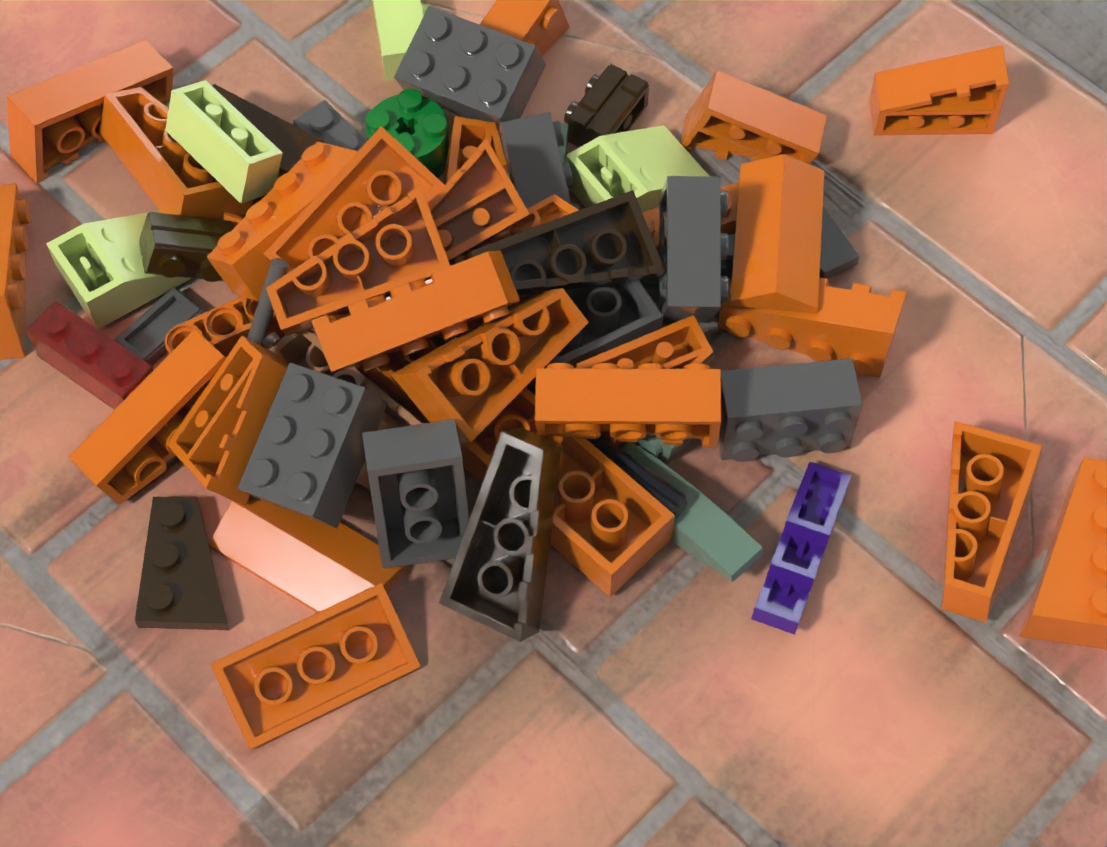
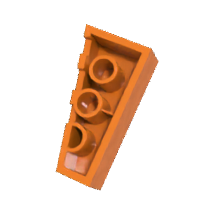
M143 40L8 95L10 155L36 184L49 177L46 171L60 161L68 165L79 158L77 150L93 140H96L99 144L105 141L100 134L104 94L142 87L159 102L164 103L170 99L171 91L173 90V67L146 40Z
M138 87L104 94L100 134L161 213L223 220L225 212L240 215L242 212L246 213L252 206L253 200L241 204L165 131L169 109L146 90Z
M321 142L310 146L303 152L301 159L292 169L276 180L274 187L266 196L248 209L246 216L232 231L219 239L217 246L207 258L232 293L259 301L271 263L263 253L358 151Z
M421 185L409 192L408 196L393 206H388L374 215V218L338 239L334 245L319 255H314L266 287L280 329L287 336L312 328L311 320L326 314L331 316L349 313V305L384 295L386 298L391 295L390 291L393 288L422 278L425 281L431 279L430 274L450 266Z
M501 250L488 251L430 274L431 279L425 281L422 278L395 287L390 291L391 295L386 298L384 295L349 305V313L331 316L326 314L311 320L331 372L363 365L365 372L390 363L388 355L402 349L404 356L430 347L427 339L442 333L444 340L469 331L467 323L482 317L484 324L509 315L510 312L507 306L519 302L520 299Z
M954 421L942 592L943 610L987 623L1038 472L1042 445Z
M1084 457L1071 480L1019 637L1107 649V460Z

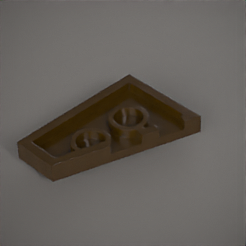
M153 497L135 622L138 628L229 630L198 498Z

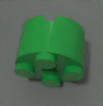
M405 89L399 95H394L381 101L373 110L367 113V141L382 126L437 178L442 175L447 164L449 137L446 115L436 102L422 96L418 90Z

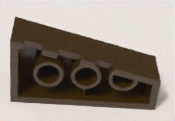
M633 190L472 250L463 259L467 260L488 251L501 250L518 295L533 294L538 291L559 288L568 290L653 280L665 273L664 266Z

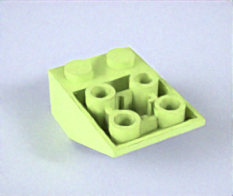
M664 125L599 136L566 155V162L570 165L573 178V186L569 187V189L586 208L633 190L641 211L644 212L659 207V196L667 176H709Z
M147 213L84 223L46 243L59 274L97 330L164 294L173 287L191 279L185 277L168 278L163 275L144 273L143 256H141L139 240Z

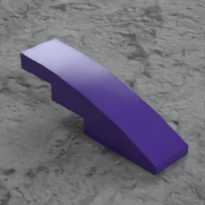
M809 461L751 617L752 620L795 635L847 491L851 475Z

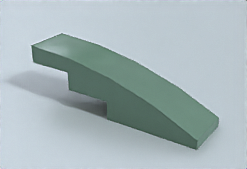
M627 442L620 448L686 496L687 506L685 510L674 519L671 542L732 582L764 554L763 547L728 514L662 461L633 442Z

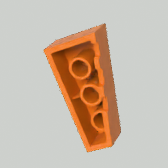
M17 183L0 185V360L25 358L26 251L29 248L26 224L31 223V210L28 200L21 199Z
M731 277L728 285L727 303H722L718 328L726 330L737 337H749L765 342L775 349H788L807 355L817 362L853 358L856 374L881 377L907 291L892 289L890 296L871 293L870 285L853 283L852 289L849 290L831 287L828 279L819 278L817 313L730 306Z
M563 288L533 293L509 307V315L486 324L482 322L391 374L392 377L430 423L455 419L459 442H472L536 377V368H544L589 323Z
M194 329L68 457L100 490L119 505L166 471V462L176 456L167 446V443L226 357Z
M567 363L549 364L547 368H536L535 424L537 435L596 439L601 436V431L610 432L612 438L625 442H637L639 439L646 437V435H655L663 440V445L681 446L683 440L695 438L702 439V448L718 449L721 425V369H710L709 365L701 363L688 364L683 369H665L663 365L656 363L641 364L638 366V369H619L618 365L612 363L595 364L592 366V369L574 368V366Z

